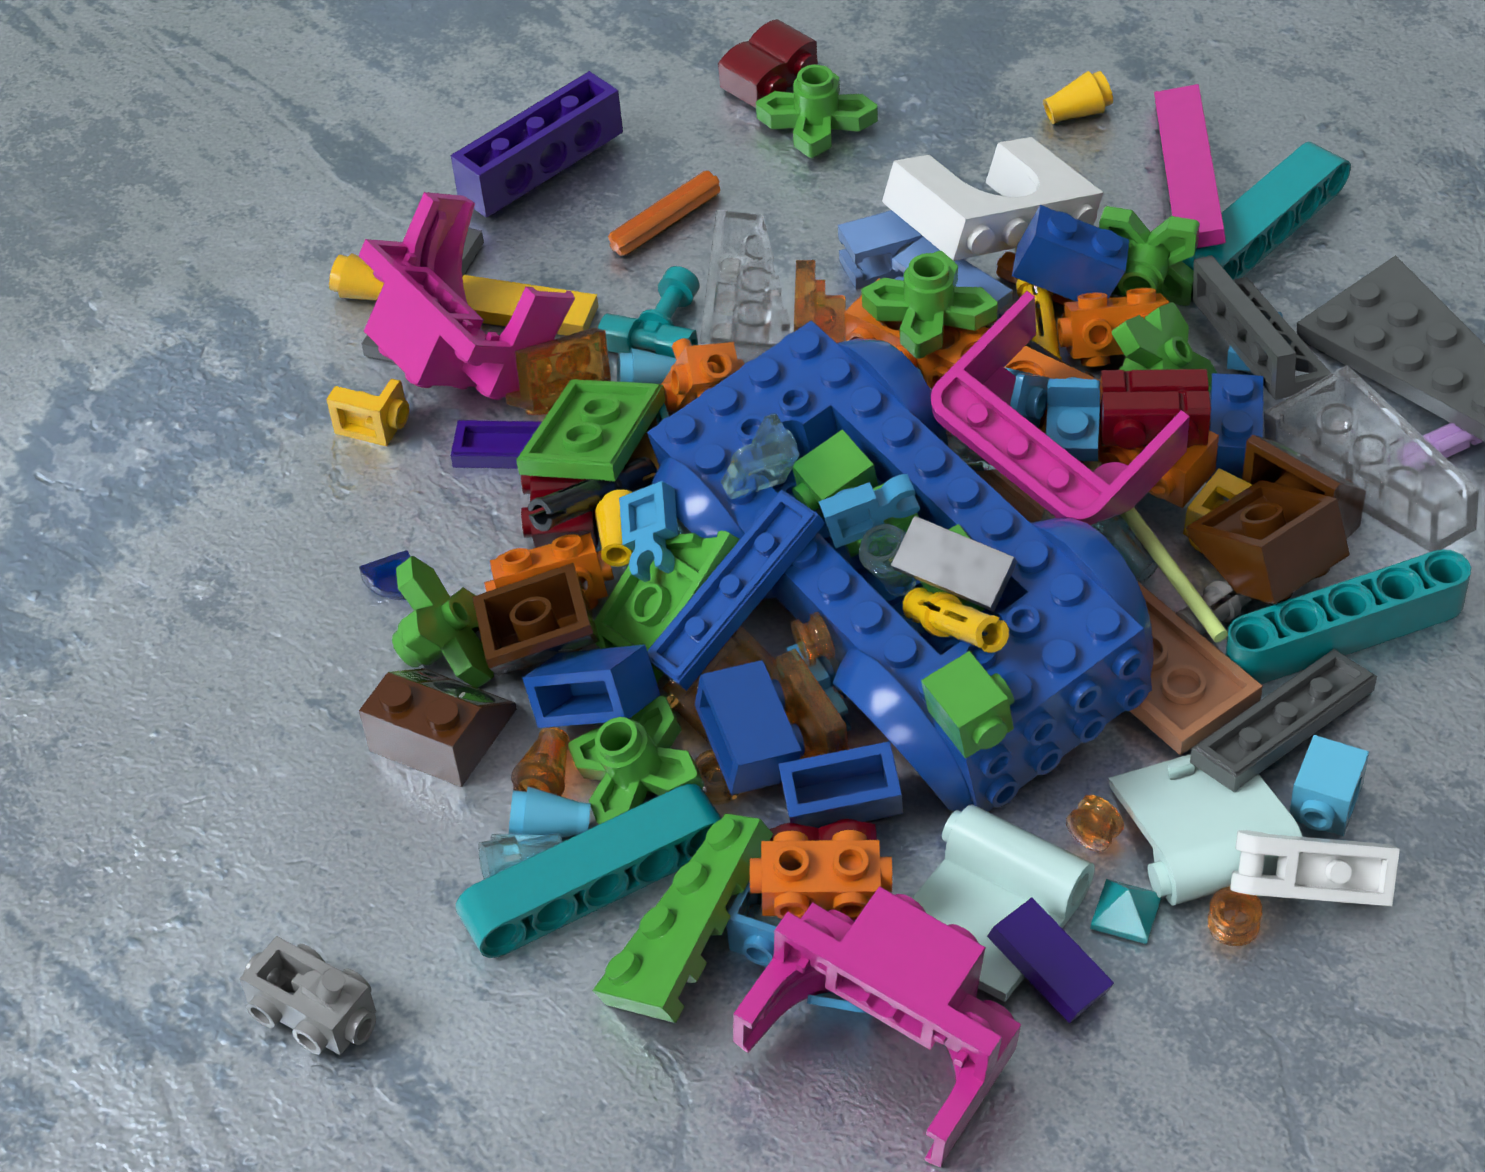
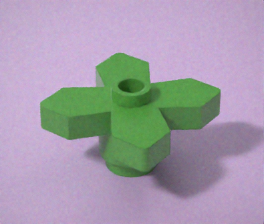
M809 65L798 72L797 78L793 83V93L774 91L757 100L756 115L757 119L771 129L794 128V147L807 157L814 158L832 147L831 129L860 132L878 121V105L863 94L839 95V76L826 66Z
M1110 206L1104 207L1099 221V228L1111 230L1118 236L1129 239L1126 271L1112 294L1127 297L1126 291L1130 289L1153 288L1156 289V294L1161 293L1169 303L1173 302L1183 306L1190 305L1193 296L1194 271L1182 261L1195 255L1199 239V221L1170 216L1150 232L1133 210Z
M943 251L924 253L914 257L904 272V281L882 278L861 290L862 307L877 321H902L900 326V344L917 359L923 358L942 348L944 325L976 331L997 320L998 303L982 287H956L958 282V265Z
M1173 302L1158 307L1145 316V319L1138 315L1126 320L1112 330L1114 339L1126 357L1123 366L1119 370L1207 369L1209 395L1212 373H1217L1210 360L1192 351L1188 343L1189 326Z
M411 556L396 567L398 590L414 610L400 621L398 630L392 635V643L398 656L406 664L415 668L422 664L431 665L445 656L456 677L469 685L479 688L494 677V672L489 669L483 644L475 634L479 631L473 596L476 595L462 587L456 593L449 596L435 570L415 556Z
M665 696L657 697L633 715L631 720L625 717L610 719L599 729L595 728L569 742L568 748L583 778L601 781L589 799L598 825L643 804L647 791L660 796L686 784H696L701 789L704 787V781L689 751L670 749L682 729L674 709Z

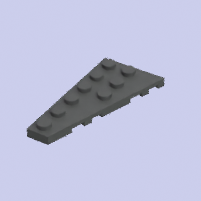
M1396 255L1297 322V335L1303 342L1446 421L1454 423L1457 427L1485 442V344Z

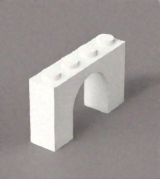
M1027 137L998 142L985 183L1000 195L990 194L968 185L932 156L924 155L895 160L893 162L882 202L934 246L955 261L1015 248L1040 205L1055 211L1065 212L1075 219L1094 225L1104 192L1034 138Z

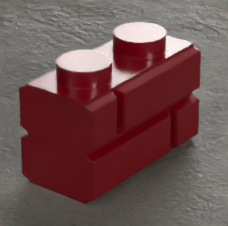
M1207 369L1101 370L1100 424L1102 446H1119L1125 449L1147 446L1181 410L1190 416L1187 448L1193 445H1207L1211 415Z

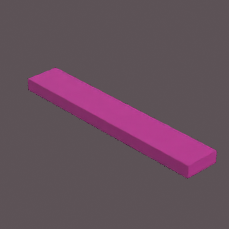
M1199 84L1156 91L1154 96L1172 216L1199 221L1200 228L1197 248L1226 243Z

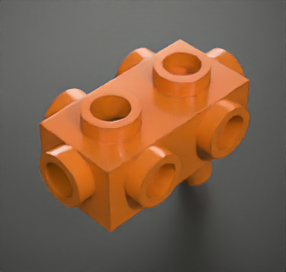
M1153 288L1130 289L1126 291L1127 297L1107 298V294L1098 292L1081 294L1078 296V301L1064 303L1065 311L1062 314V318H1058L1057 331L1060 347H1066V350L1073 359L1081 358V365L1096 367L1107 365L1110 363L1111 355L1124 354L1114 339L1112 330L1126 320L1138 315L1145 319V316L1158 307L1168 304L1169 301L1161 293L1156 294V289Z
M682 338L673 343L672 350L676 362L660 384L664 387L666 399L664 403L668 415H673L698 398L704 391L713 388L744 365L742 359H737L734 342L692 346L689 339Z
M591 533L581 536L568 534L556 538L551 544L529 550L526 548L512 549L499 555L496 559L490 560L494 580L484 582L486 592L574 563L592 610L598 605V599L608 596L604 582L613 580L614 576L611 565L603 561L601 550L596 552Z
M855 830L840 831L833 835L832 840L808 841V837L798 831L780 832L774 836L773 841H761V858H750V894H762V916H777L783 919L786 913L790 912L801 919L813 902L826 911L837 910L852 920H856L879 886L892 892V857H880L879 840H867L865 834Z

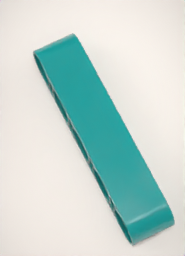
M1305 142L1221 213L1226 243L1196 248L1195 255L1182 262L1194 271V259L1213 256L1233 280L1242 278L1339 194L1348 180L1351 163L1312 142Z
M1436 550L1242 615L1234 619L1229 625L1225 655L1262 685L1303 671L1333 649L1346 656L1446 622L1459 616L1463 610L1471 575L1470 563L1462 554L1455 551Z
M686 784L677 787L472 885L459 896L455 910L481 954L487 958H498L677 872L690 861L706 840V834L710 827L722 817L700 786Z

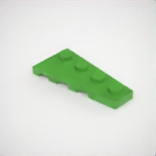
M725 813L720 820L710 827L706 834V840L690 861L676 872L672 885L657 905L643 916L639 929L624 949L610 960L605 969V974L592 990L605 1005L673 1023L677 1022L685 1007L678 997L686 982L696 983L707 964L701 953L709 937L712 935H722L731 917L725 906L731 896L745 890L750 880V858H761V841H770L773 835L761 819Z

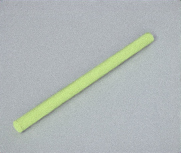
M1099 460L1083 462L1092 472L1102 465ZM1133 507L1128 512L1120 514L1214 642L1224 640L1228 635L1227 630L1137 510Z

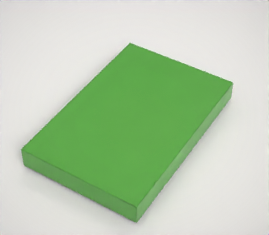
M571 379L516 459L519 475L616 481L666 400L663 385Z

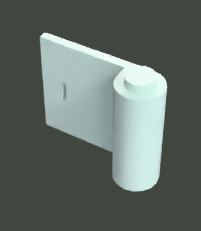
M1191 754L1109 777V787L1153 847L1154 863L1148 864V876L1152 889L1157 892L1159 898L1165 896L1171 905H1177L1230 889L1232 872L1239 871L1241 851L1235 849L1237 832L1239 830L1303 837L1293 816L1259 774L1233 792L1191 764ZM1265 855L1262 874L1276 875L1278 856Z
M971 804L962 812L955 810L948 818L942 832V840L947 842L945 859L912 898L930 916L946 925L956 924L965 928L975 936L979 944L986 947L978 988L1006 1002L1025 976L993 944L987 935L993 926L1031 897L1063 928L1084 900L1093 880L1095 865Z

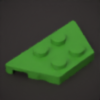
M718 531L717 537L702 538L695 533L678 534L672 539H667L666 548L673 553L675 559L674 570L667 574L655 567L653 561L650 565V581L647 582L633 576L628 565L594 620L600 639L596 646L603 649L645 644L648 651L740 539L727 531ZM652 665L655 679L658 683L663 672Z

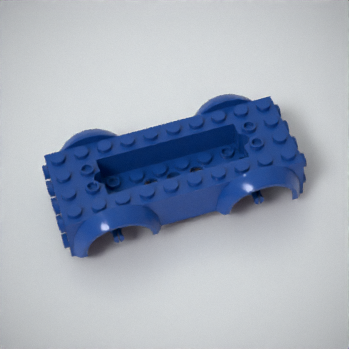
M811 320L795 332L786 335L779 343L754 360L745 363L739 370L713 388L704 391L688 405L673 415L664 418L657 426L647 432L659 465L652 484L663 481L675 489L677 518L691 533H695L702 538L717 537L718 531H727L741 539L781 489L795 498L792 488L797 486L791 465L843 429L874 464L878 486L895 476L908 474L916 493L914 496L920 507V510L917 512L919 518L946 529L959 524L970 539L1015 557L1017 564L995 611L993 612L986 608L982 611L985 614L1000 617L999 620H1004L1009 628V638L1006 645L1001 650L993 653L985 652L982 648L958 640L953 636H936L927 632L921 623L913 622L912 618L908 619L902 609L903 600L910 590L923 587L920 580L903 573L897 576L882 574L883 569L892 564V562L869 573L860 554L850 557L845 546L835 549L826 522L763 598L771 599L776 597L840 663L833 680V685L844 699L848 697L873 722L950 811L959 810L962 812L968 805L973 804L989 812L994 807L999 808L1009 803L1021 787L1037 775H1045L1052 771L1064 755L1080 743H1087L1095 739L1103 731L1107 723L1125 710L1130 711L1138 707L1145 700L1148 693L1152 691L1153 637L1145 598L1136 577L1126 561L1103 534L1088 523L1073 518H1053L1030 523L949 448L946 430L938 423L932 412L931 390L918 369L903 352L890 343L877 339L857 338L836 343ZM984 631L982 632V636H986L988 634ZM970 651L990 676L998 673L1009 686L1015 700L1010 705L1014 729L1008 732L1003 740L994 747L981 749L965 759L928 712L921 680Z

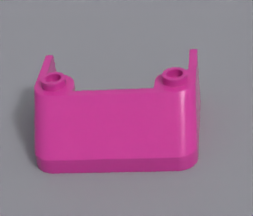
M1026 291L934 385L931 392L933 415L938 423L1056 518H1073L1093 525L1126 513L1187 452L1190 416L1181 410L1129 465L1110 462L1099 466L1092 472L1010 406L1016 377L1004 367L1036 335L1035 296Z

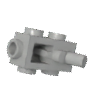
M276 936L263 952L255 954L250 959L243 975L239 978L248 1002L246 1008L250 1015L268 1028H274L278 1022H281L294 1029L292 1034L296 1041L314 1054H320L326 1047L341 1055L350 1043L355 1045L363 1044L375 1027L376 1009L369 983L360 974L351 969L341 971L327 964L314 949L305 944H299L296 947Z

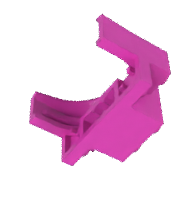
M424 192L403 242L365 239L358 256L373 270V275L384 283L364 332L379 346V352L393 360L405 372V378L418 387L452 386L458 389L476 387L482 395L494 400H501L503 397L525 398L543 358L560 329L575 297L568 290H566V293L537 291L533 287H525L515 311L503 332L498 335L496 332L488 331L486 334L480 329L484 319L467 303L462 277L464 243L475 203L461 195Z
M879 886L855 922L840 911H826L813 902L801 919L790 912L786 913L774 930V955L772 960L733 1013V1042L749 1053L780 1016L797 1003L807 999L808 994L815 996L821 993L833 992L931 1050L936 1041L945 1045L953 1062L956 1083L926 1131V1135L934 1139V1142L925 1157V1161L941 1167L1016 1050L1021 1024L1015 1021L1012 1014L1002 1005L991 1000L981 1001L976 998L986 947L979 944L972 933L959 925H946L930 916L913 898L904 894L894 895Z

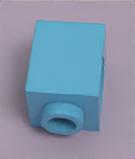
M1313 735L1293 786L1290 814L1295 821L1313 830L1327 831L1344 836L1363 787L1369 751Z

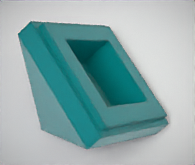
M1106 879L1090 929L1147 944L1162 897L1159 898L1157 892Z

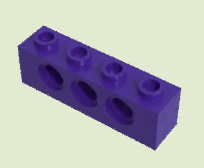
M588 71L450 156L457 195L465 196L475 203L474 210L487 218L623 133L619 91Z

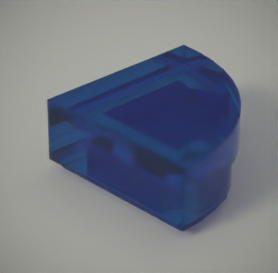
M408 550L359 566L361 578L365 585L380 596L395 600H406L398 590L396 567L410 558Z

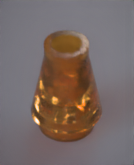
M546 727L539 732L537 740L512 771L513 790L527 792V786L562 796L565 790L567 751L570 742L566 732L556 727Z

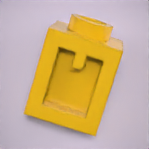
M390 379L380 396L335 386L326 399L335 434L386 447L397 430L405 426L409 416V403L405 400L400 380Z

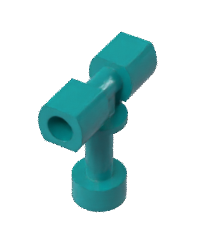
M680 266L668 268L658 284V292L661 299L656 308L643 311L638 319L610 313L605 314L597 329L600 350L630 353L631 348H642L655 351L656 354L675 358L672 350V345L675 341L686 338L690 340L692 346L698 345L696 330L674 326L671 321L676 309L689 306L696 296L700 283L695 274Z

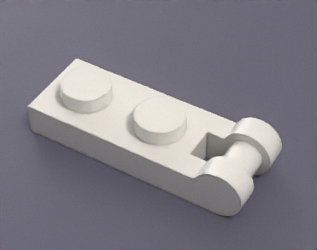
M1239 830L1237 832L1235 849L1241 851L1239 871L1232 872L1230 886L1232 891L1249 895L1392 906L1400 851L1395 846L1390 844L1275 835L1248 830ZM1265 855L1278 856L1276 875L1262 874Z

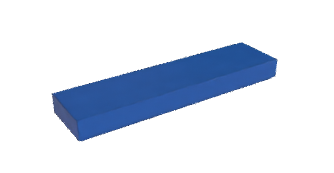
M781 489L648 649L647 652L651 664L687 691L823 527L825 522L819 514Z

